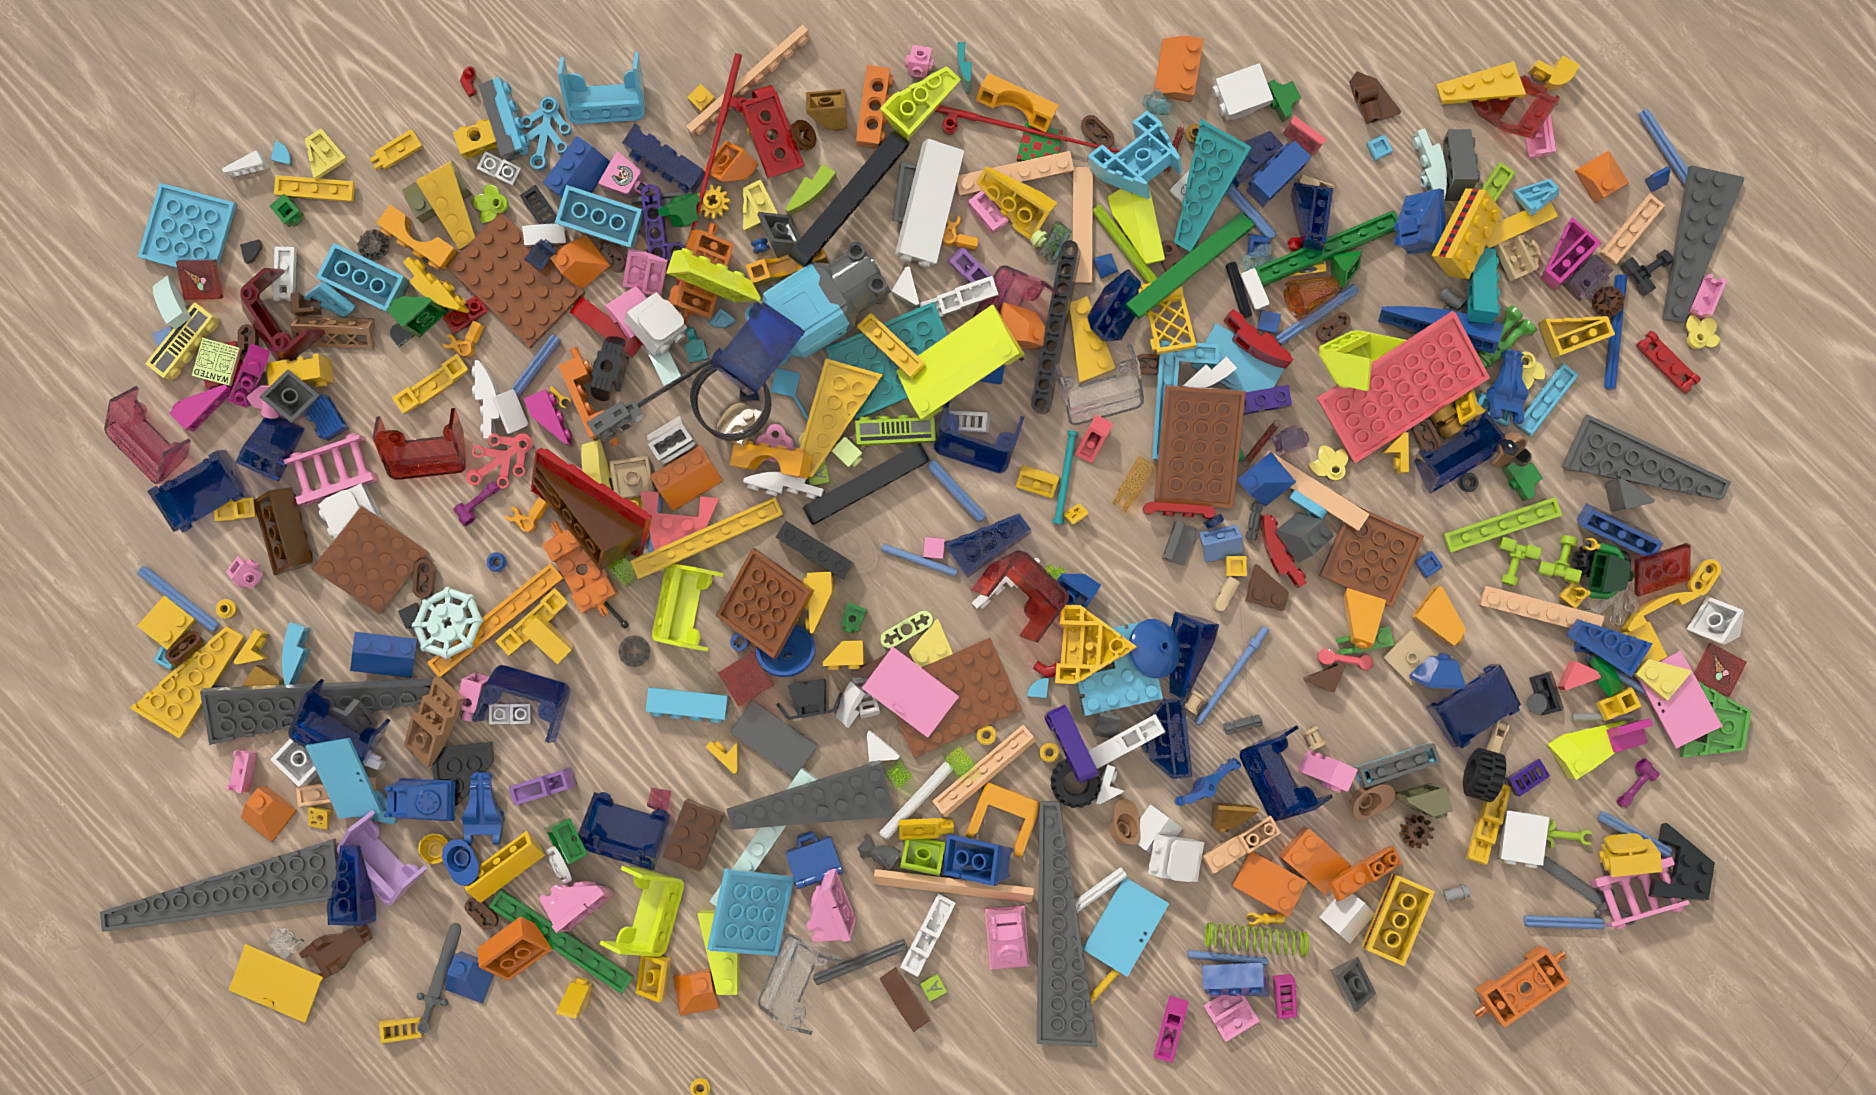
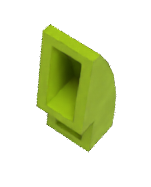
M822 164L813 180L805 176L785 208L786 214L791 216L798 213L820 198L837 178L836 172Z

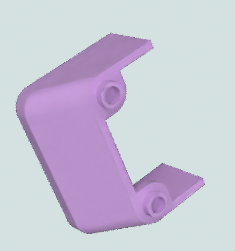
M372 810L347 829L337 847V853L385 905L392 906L422 877L427 867L424 865L419 869L414 864H406L404 866L378 838L380 828L376 822L371 821L375 814Z

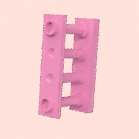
M353 433L345 436L346 439L303 454L297 452L289 455L290 458L285 459L284 464L295 466L303 491L301 492L302 495L295 497L297 504L307 506L322 501L342 490H348L360 483L369 485L378 482L377 474L366 469L358 443L366 441L365 437ZM351 446L359 471L357 473L358 476L353 478L348 477L340 453V449ZM331 452L340 477L339 483L333 485L329 483L321 458L322 455ZM310 459L314 460L321 482L320 489L315 491L310 489L302 462Z
M1672 857L1661 859L1662 872H1657V874H1660L1662 881L1669 884L1671 879L1668 874V867L1675 865ZM1649 873L1611 877L1609 874L1589 880L1593 888L1599 887L1603 891L1613 921L1605 924L1606 927H1614L1615 930L1627 927V922L1671 910L1672 913L1684 910L1683 906L1690 903L1688 900L1679 901L1678 898H1669L1671 904L1660 907L1656 897L1648 896L1651 883ZM1637 876L1638 879H1641L1652 910L1640 912L1629 883L1631 882V877ZM1618 882L1619 885H1622L1632 912L1631 916L1621 918L1611 891V883Z

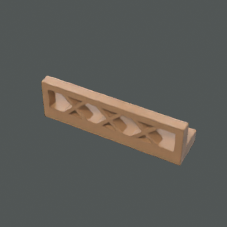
M296 316L290 325L293 340L299 335L298 333H302L304 330H324L325 335L329 339L323 341L319 338L311 345L312 347L373 349L374 347L372 330L375 327V321L373 318ZM338 334H343L349 340L341 341L336 336ZM366 335L367 342L359 341L356 336Z

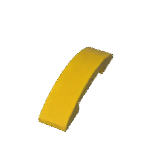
M458 354L442 363V367L411 388L407 387L392 397L403 414L433 399L469 371Z
M556 588L548 593L540 601L541 603L520 622L496 640V643L508 656L512 655L530 640L522 632L524 628L522 624L531 613L535 616L539 612L550 622L569 603Z
M1697 592L1671 593L1649 600L1632 612L1620 629L1622 632H1631L1647 623L1644 615L1670 602L1674 606L1683 605L1699 597V594Z

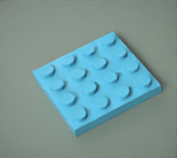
M159 182L137 257L216 278L237 204Z
M725 868L707 949L717 952L778 956L794 877Z

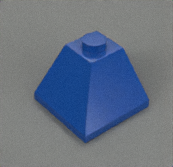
M1272 452L1268 453L1237 479L1245 490L1265 507L1296 483V480Z
M1061 574L1043 600L1060 612L1061 605H1081L1086 609L1101 584L1086 574Z
M1438 653V656H1429L1409 676L1410 679L1428 688L1465 689L1466 686L1459 662L1446 653Z
M460 951L452 959L447 972L445 990L483 1003L494 974L479 968L477 957Z

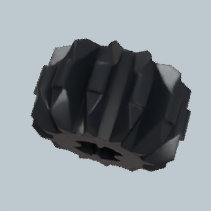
M1580 546V551L1574 552L1577 558L1571 560L1572 562H1577L1573 569H1580L1582 571L1581 576L1586 574L1590 578L1592 564L1589 563H1593L1595 551L1598 552V550H1585L1583 546Z

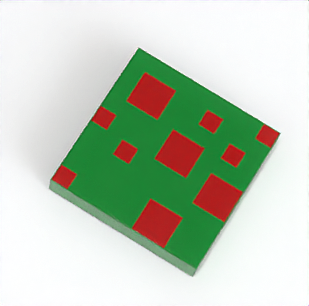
M1028 122L1025 123V127L1039 130L1033 126H1030ZM1051 127L1047 130L1048 133L1063 135V130ZM1023 132L1016 160L1026 161L1058 154L1061 140Z

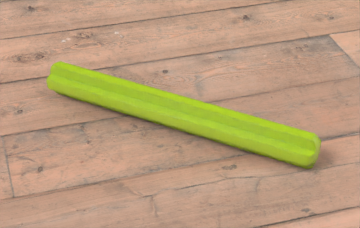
M1101 205L1096 206L1092 211L1094 216L1147 283L1154 282L1157 277L1148 265H1145L1135 248Z

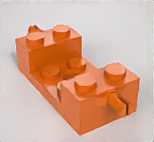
M710 223L708 232L700 229L690 231L685 249L692 251L696 257L704 256L709 258L712 264L728 265L734 243L715 236L718 225ZM680 280L679 286H673L668 301L682 312L681 316L686 325L689 315L711 318L718 295Z
M578 347L570 349L573 359L558 365L589 438L594 441L600 440L594 436L586 422L601 414L604 410L596 413L593 405H590L586 399L589 398L585 387H582L592 382L591 373L593 365L587 359L584 360ZM617 437L610 440L612 447L620 444Z
M554 521L550 526L556 535L542 545L551 561L556 563L573 595L571 597L579 611L586 614L597 607L602 617L608 615L609 612L604 603L619 595L605 568L599 570L569 530L562 531L558 521ZM581 564H585L588 568L585 575L578 573V567Z
M1538 945L1524 955L1526 960L1498 980L1494 981L1490 978L1474 989L1481 999L1482 1006L1473 1011V1013L1479 1019V1017L1488 1012L1497 1024L1504 1028L1571 983L1558 965V963L1567 958L1565 954L1560 951L1555 956H1552L1547 948ZM1528 982L1529 990L1522 993L1520 991L1521 984Z

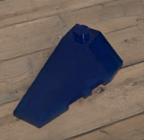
M1175 612L1171 628L1179 642L1180 657L1176 668L1170 674V693L1182 699H1187L1215 643L1219 624L1205 618Z

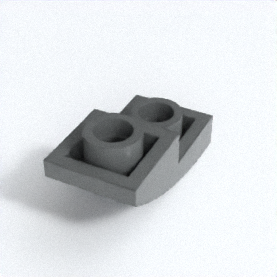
M1112 711L1101 712L1098 715L1093 735L1109 739L1113 738L1121 716H1116V713Z

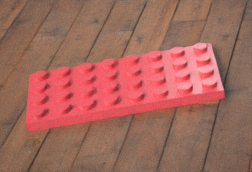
M1452 311L1371 363L1368 391L1351 387L1341 388L1337 384L1316 399L1352 462L1357 463L1485 382L1490 376L1458 316Z

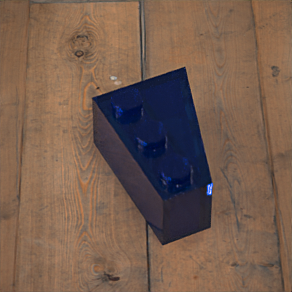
M1271 131L1244 141L1252 149L1232 182L1237 188L1283 147V144Z
M1294 182L1291 200L1303 248L1323 251L1327 239L1333 188Z

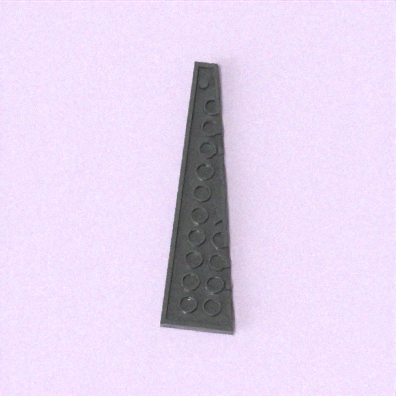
M433 678L202 688L200 695L209 745L233 741L239 737H253L255 734L260 733L269 734L281 729L289 730L296 727L336 721L339 718L331 709L336 707L344 711L354 699L359 700L370 714L379 710L388 711L395 707H409L421 704L422 696L428 695L430 692Z
M1040 801L1037 1044L1097 1047L1061 802Z
M336 839L101 911L102 932L341 899L342 890Z

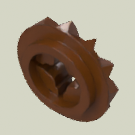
M797 120L791 124L792 128L789 132L792 134L791 139L795 141V146H799L800 150L808 151L812 149L816 144V134L813 127L805 120Z
M1613 286L1602 287L1599 291L1595 292L1594 297L1591 299L1593 310L1602 317L1617 315L1625 303L1623 293ZM1605 295H1607L1610 299L1613 298V300L1610 301L1611 308H1609L1606 304H1602V302L1605 301Z

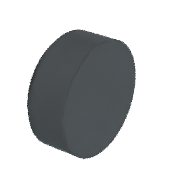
M1534 693L1527 699V707L1533 713H1542L1548 707V699L1541 693Z

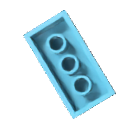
M566 185L555 223L574 231L635 249L644 220V213L642 209Z
M333 243L316 276L317 279L330 284L332 287L388 314L390 313L386 309L390 307V302L395 298L404 296L410 284V280L336 243Z

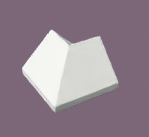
M1707 596L1687 630L1725 645L1740 637L1744 611Z

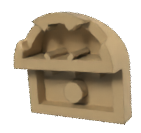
M1517 235L1494 246L1510 282L1531 273L1540 266L1538 265V261L1541 258L1540 248L1534 240L1525 238V235Z
M743 403L734 404L724 412L718 421L717 429L720 433L724 434L744 431L759 419L762 412ZM748 438L731 442L743 447Z

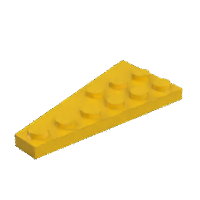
M825 359L800 445V449L806 450L805 453L812 456L808 477L813 478L883 374Z
M226 626L209 640L202 649L196 651L190 659L183 662L159 682V685L147 692L140 701L134 703L130 709L177 738H183L202 708L201 689L215 687L246 636Z

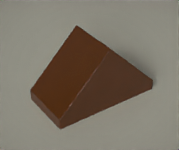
M1338 663L1303 677V679L1307 683L1335 693L1345 665L1344 663Z

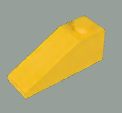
M583 977L573 979L567 987L556 1014L576 1019L589 1005L593 983L588 982V979Z

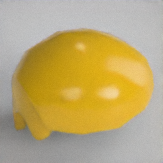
M428 834L419 842L418 853L429 864L443 862L442 851L448 840L441 834Z

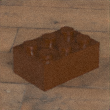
M690 799L685 800L663 858L699 872L702 871L725 813Z

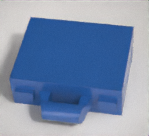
M813 831L797 836L798 848H791L785 853L797 889L823 881L824 875L828 873V870L836 868L838 875L844 873L832 836L828 835L819 840ZM811 839L814 840L813 843L802 846L803 842Z

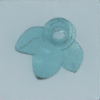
M1261 244L1253 252L1247 253L1242 259L1243 268L1248 271L1278 259L1270 254L1272 245ZM1251 258L1255 260V264L1253 266H1250L1248 264V261Z

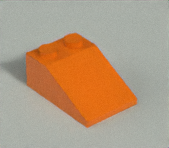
M1305 826L1301 828L1279 855L1282 860L1324 895L1330 890L1328 883L1338 877L1337 874L1350 866L1326 842Z
M1252 851L1248 853L1232 886L1289 917L1308 881Z

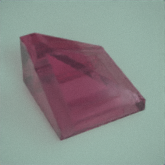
M651 787L647 807L667 814L671 791Z

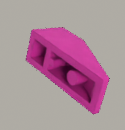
M224 384L182 399V401L174 404L173 410L169 414L185 430L194 432L229 397L232 387Z
M1169 995L1154 1058L1173 1063L1189 1001Z

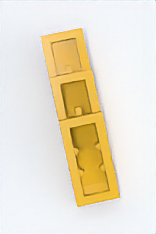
M1551 201L1534 215H1530L1524 210L1498 222L1485 248H1492L1499 243L1512 239L1558 217Z
M1503 784L1499 795L1493 802L1483 801L1471 836L1466 859L1482 865L1488 864L1491 847L1496 842L1499 825L1503 824L1511 790L1510 786Z

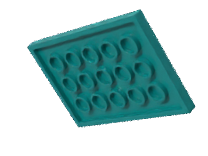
M934 302L882 323L917 356L947 336ZM862 332L826 347L830 360L883 374L855 415V420L908 399L896 372L899 367Z

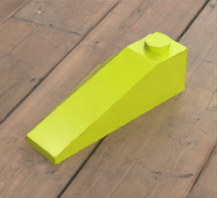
M946 66L927 76L922 81L893 94L880 110L892 128L906 140H909L958 85L961 79Z
M1119 189L1108 196L1112 216L1122 227V231L1128 236L1145 265L1164 261L1165 257L1150 189L1149 199Z

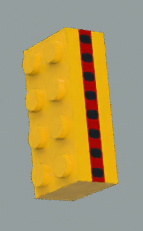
M1465 189L1432 254V257L1449 277L1470 278L1489 238L1492 236L1497 222L1501 218L1502 211L1486 190Z
M1391 873L1362 947L1405 966L1435 891Z

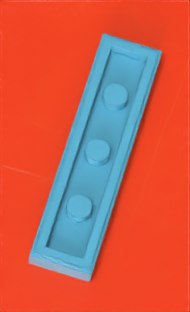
M1562 363L1523 412V423H1515L1514 425L1529 437L1532 436L1579 374Z

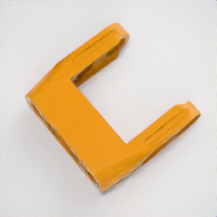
M987 782L979 797L965 836L973 839L979 830L988 804L1023 817L1024 820L1015 841L1013 853L1014 856L1021 858L1035 824L1040 802Z

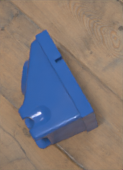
M1439 188L1405 197L1398 220L1394 224V230L1397 232L1395 245L1405 249L1407 254L1413 255L1435 250L1445 230V211H1443L1445 209L1444 189Z
M399 778V781L384 788V790H387V811L384 817L434 821L455 820V780Z
M947 834L942 874L997 886L998 882L1010 877V874H1008L1011 852L1014 849L1000 844Z

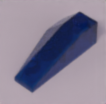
M340 845L335 867L337 870L336 878L332 881L331 888H333L331 898H328L327 902L328 925L363 926L375 922L376 903L360 845Z

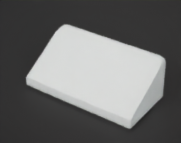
M1253 268L1241 273V280L1254 311L1257 312L1269 304V300L1256 269Z
M514 389L493 397L508 434L528 426L527 419Z

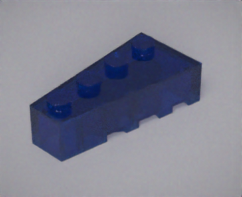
M634 123L622 142L629 153L628 157L637 163L639 161L646 164L645 167L653 173L655 171L661 173V177L667 182L671 183L673 181L677 183V187L685 191V193H688V191L695 193L704 179V169L683 155H680V157L676 156L678 153L667 144L661 146V142L650 133L646 136L642 133L641 127Z

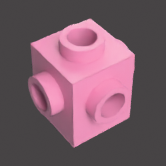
M918 45L912 46L911 55L906 56L905 67H908V76L927 77L928 71H932L934 60L931 59L932 48Z
M237 556L226 571L229 577L234 580V584L241 588L245 586L251 590L261 581L263 575L257 562L252 559L247 561Z

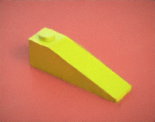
M1618 721L1566 733L1548 743L1547 746L1567 778L1577 780L1616 753L1612 750L1606 730L1625 725L1627 722Z

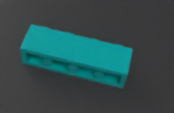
M1484 248L1470 278L1467 279L1468 321L1492 324L1495 317H1498L1500 314V305H1498L1500 289H1497L1499 282V273H1497L1499 258L1496 257V249Z

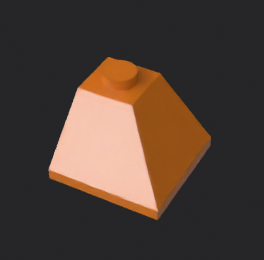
M725 141L715 154L710 176L721 182L744 180L754 173L758 163L743 148ZM707 164L702 169L704 173L706 172Z
M1609 150L1575 170V173L1595 204L1629 184V181Z
M584 235L564 245L550 258L561 274L582 290L611 266L588 235Z
M1003 302L1001 317L1019 346L1028 350L1043 346L1045 326L1038 314L1034 311Z
M268 786L258 787L245 803L241 818L269 841L273 842L296 813L297 809Z
M711 969L673 975L680 1016L720 1008Z

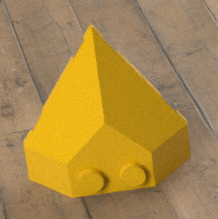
M1061 605L1060 625L1064 628L1061 663H1057L1055 683L1076 685L1134 650L1137 646L1081 605Z

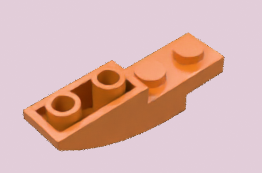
M1393 845L1337 874L1338 877L1330 881L1328 885L1336 901H1342L1369 882H1375L1401 865L1402 861Z

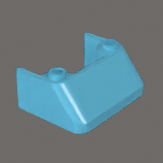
M639 52L634 53L633 70L625 73L624 84L586 86L583 76L576 73L568 74L565 57H560L557 74L567 118L570 122L574 124L635 121L644 117V79Z

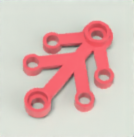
M496 433L489 435L488 442L491 446L499 444L510 445L511 447L506 450L475 445L472 448L474 457L490 456L495 458L479 470L475 468L470 469L466 474L467 482L473 486L479 485L482 482L483 476L501 464L497 485L500 488H506L509 485L508 470L510 457L517 453L516 465L513 467V474L517 477L523 476L525 473L523 466L525 453L533 445L532 438L528 434L520 433L514 438L499 436ZM492 437H497L498 441L496 443H493L490 439ZM522 440L526 442V445L523 447L519 445V442ZM480 448L482 453L476 454L474 450ZM520 467L523 469V471L521 473H516L515 469ZM471 476H478V480L472 481ZM501 479H505L507 482L506 484L502 485L499 483V481Z

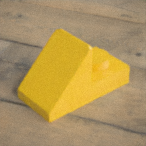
M1474 389L1455 400L1457 415L1461 425L1470 423L1486 413V410L1477 403Z
M1408 433L1399 435L1381 453L1396 454V457L1393 459V468L1396 469V474L1409 472Z
M255 629L233 663L236 665L248 664L270 659V657L258 650L266 644V637L269 633L263 629Z
M713 740L706 746L733 774L739 771V742L728 753L725 752L726 747L719 741L715 742Z

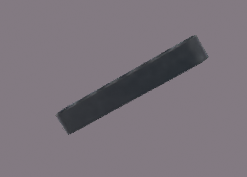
M919 443L810 502L802 509L811 525H814L923 466L930 459L922 444Z

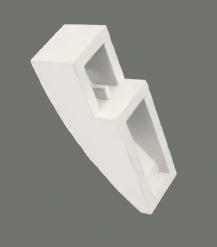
M1225 357L1212 370L1205 365L1183 386L1211 387L1228 377L1237 367Z

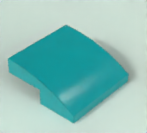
M958 42V74L965 93L970 94L972 62H964L965 42Z

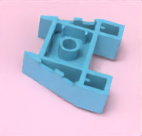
M1146 111L1132 122L1134 135L1137 139L1116 155L1104 145H1101L1087 157L1090 171L1100 180L1149 199L1148 182L1168 166L1181 174L1182 167L1180 156L1171 144L1170 138L1165 133L1160 120L1149 111Z

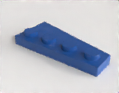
M1576 619L1566 635L1630 677L1633 676L1653 644Z

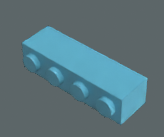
M649 687L646 712H651V716L663 717V713L671 714L670 718L682 719L684 715L690 716V720L702 721L703 717L710 718V722L722 723V720L727 719L730 696Z

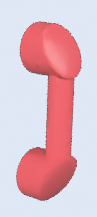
M1322 649L1317 655L1318 661L1323 665H1330L1333 662L1357 665L1361 670H1369L1373 666V659L1370 655H1360L1359 657L1338 655L1329 649Z

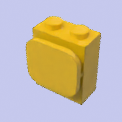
M1636 833L1606 836L1604 838L1605 844H1600L1601 851H1598L1599 861L1603 863L1605 871L1608 870L1611 877L1662 872L1661 853L1651 839H1643L1641 835Z

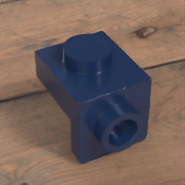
M540 239L535 243L524 260L540 272L557 251L550 241Z

